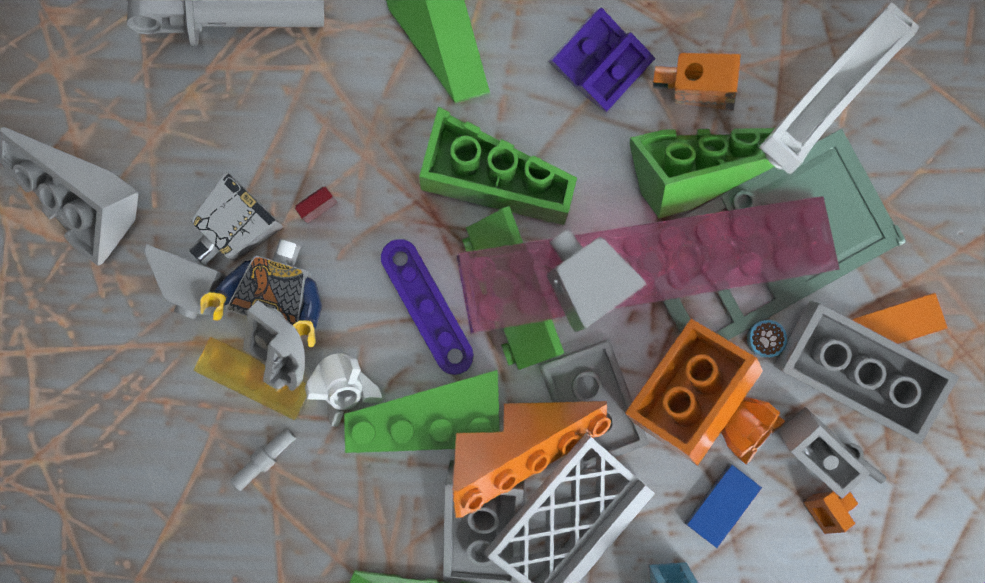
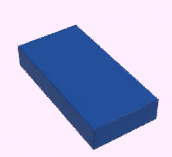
M729 464L685 524L714 547L718 548L762 487L735 466Z

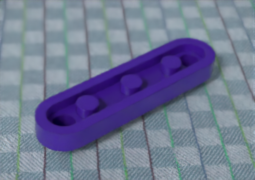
M404 239L390 241L382 250L381 263L438 366L444 372L452 375L466 372L473 363V349L417 249L411 242ZM405 253L408 257L406 264L402 266L396 265L394 263L395 255ZM452 349H458L462 352V360L459 363H451L449 361L448 353Z

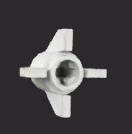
M337 353L324 358L318 364L305 386L307 399L326 400L328 402V418L330 425L335 427L339 426L344 413L343 410L354 407L360 398L364 403H381L382 400L379 387L360 372L357 359L346 354Z

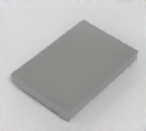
M609 339L538 365L552 402L607 401V417L611 420L610 427L602 436L593 439L614 458L649 445L645 431L635 425L625 414L633 400ZM592 448L580 459V470L596 465V452Z

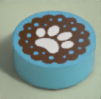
M763 320L749 329L747 344L749 349L759 357H774L779 355L786 347L787 334L778 322Z

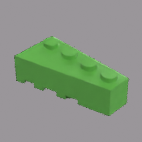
M438 106L419 180L422 191L499 210L510 206L512 213L565 225L577 177L534 155L529 156L515 149L513 144L503 139L498 140L482 132L478 126L468 121L465 123L451 116L450 112Z
M498 370L344 414L345 453L455 449L456 433L500 432Z

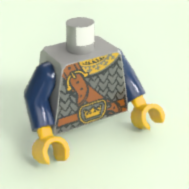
M279 239L273 260L255 255L252 260L244 261L224 278L214 292L202 296L200 300V313H204L207 307H216L213 313V320L219 321L223 317L224 305H228V311L247 316L248 309L257 301H260L268 308L277 309L285 317L286 321L297 330L300 336L307 335L308 346L312 347L315 345V329L321 314L322 303L317 284L311 279V273L294 267L301 246Z

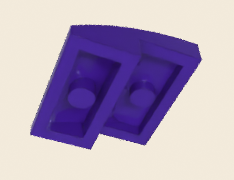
M600 7L588 17L548 62L585 97L601 110L607 112L656 58L632 32L625 33L606 11Z

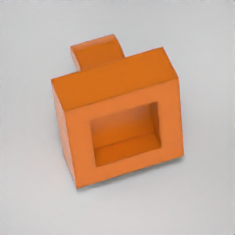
M834 491L816 493L803 502L824 534L844 533L856 524L848 513L858 505L851 492L843 499Z

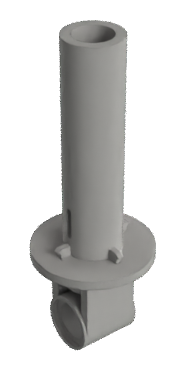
M128 0L127 26L132 31L140 34L187 33L191 46H197L199 31H202V27H324V0Z

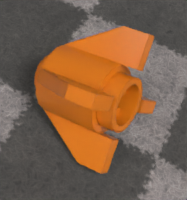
M745 397L721 431L728 448L747 465L754 457L757 449L767 440L770 434H773L785 423L779 416L781 412L769 402Z

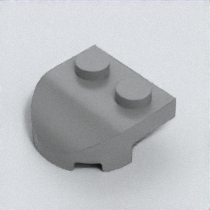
M257 301L247 312L243 350L265 365L263 382L275 389H281L284 385H287L293 391L302 382L305 368V353L301 337L297 330L286 321L285 317L277 309L268 308L260 301Z

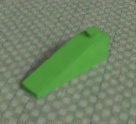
M386 0L389 12L398 21L411 43L420 52L454 103L490 93L464 0Z
M775 128L733 129L731 134L720 135L711 134L710 129H697L696 135H677L676 129L631 137L629 145L641 195L658 218L692 210L775 167L768 161L765 152L759 148Z

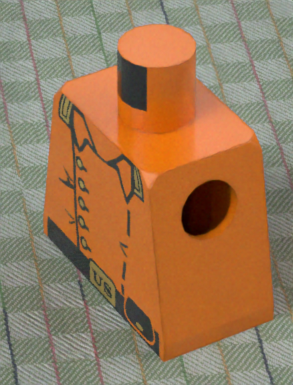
M680 53L677 67L655 66L653 88L675 90V103L734 111L741 54Z

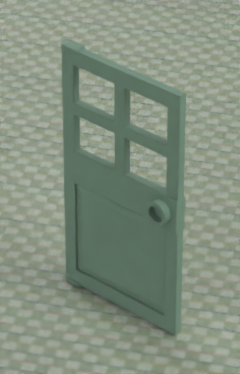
M839 129L816 142L802 164L792 174L787 173L783 169L773 167L631 245L680 334L690 321V317L680 299L711 282L732 320L731 323L715 331V333L730 340L753 327L756 323L773 316L892 248L906 243V240L898 225H894L844 131ZM725 209L746 249L715 265L694 225ZM683 231L705 272L673 288L652 248ZM753 259L774 299L743 316L722 275Z

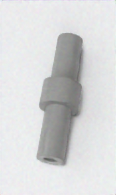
M286 427L266 447L260 446L250 456L251 461L230 480L233 486L241 491L261 471L266 473L277 462L276 457L296 439V436Z

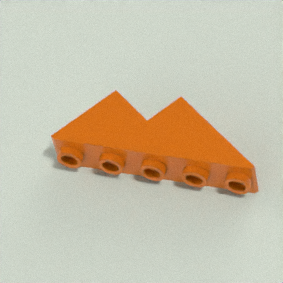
M607 401L505 403L503 432L456 433L453 499L456 518H461L468 513L477 511L486 502L501 493L509 492L516 484L531 475L542 472L548 465L567 455L585 433L592 438L602 436L611 424V420L607 417Z

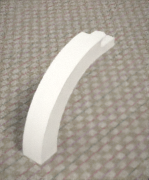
M891 2L810 88L761 144L759 148L765 152L768 161L776 168L783 169L787 173L792 174L802 164L809 151L832 122L889 60L916 34L919 26Z

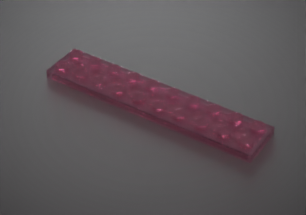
M823 196L574 235L582 248L599 237L603 238L645 281V286L612 310L828 273L840 269ZM554 238L458 253L456 258L471 334L567 318L547 277L548 272L563 263L549 243Z

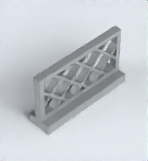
M585 433L486 548L484 554L520 583H579L655 493L590 435ZM592 448L596 452V467L580 470V459ZM605 460H606L610 465L605 466ZM614 473L623 475L611 490L604 491L605 475ZM596 477L595 493L580 495V479ZM571 481V497L554 500L555 488L561 482ZM595 502V509L588 518L579 520V505ZM571 506L570 522L554 525V509ZM546 511L545 526L528 529V520L535 512ZM570 532V539L560 549H554V534ZM545 536V551L528 554V539ZM520 541V556L504 559L499 555L508 543ZM545 561V568L532 581L528 577V564Z

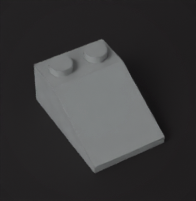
M450 460L445 482L443 582L519 583L484 554V551L523 507L525 480L516 484L509 492L501 493L486 502L477 511L468 513L461 518H456L453 499L454 461ZM520 541L508 543L499 555L504 559L520 556Z

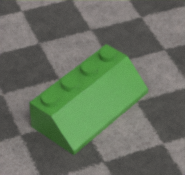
M510 206L466 227L468 237L462 239L469 260L476 258L481 272L475 274L482 295L489 293L494 307L488 309L494 328L495 330L502 328L507 343L501 344L508 366L516 364L517 370H521L564 354Z

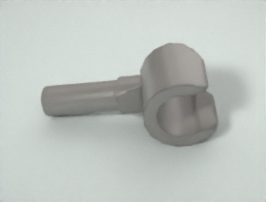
M853 443L846 444L847 447L855 451L856 457L870 471L869 476L880 484L884 483L887 477L864 459L862 448Z

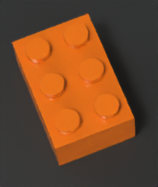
M691 318L625 414L635 425L698 466L763 370L757 357Z

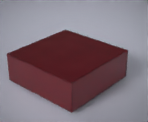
M323 186L295 205V210L308 224L338 202L327 187Z

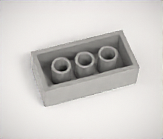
M809 301L789 337L786 347L774 367L920 445L959 379V376L814 301Z

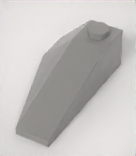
M6 127L0 128V163L25 192L34 191L43 204L41 211L49 220L54 217L58 219L67 230L64 235L65 239L75 249L97 266L104 263L135 222L138 191L111 171Z

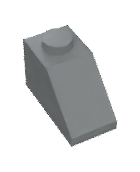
M148 244L144 249L164 300L176 304L174 312L196 319L197 314H201L200 300L202 296L214 292L226 275ZM207 307L202 314L210 316L213 307Z
M807 407L801 410L778 432L791 453L842 499L870 474V471Z

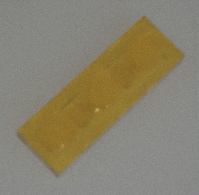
M215 337L209 338L193 370L293 420H298L307 401L305 392L307 382L302 380L293 391L287 385H284L281 389H275L263 382L264 363Z

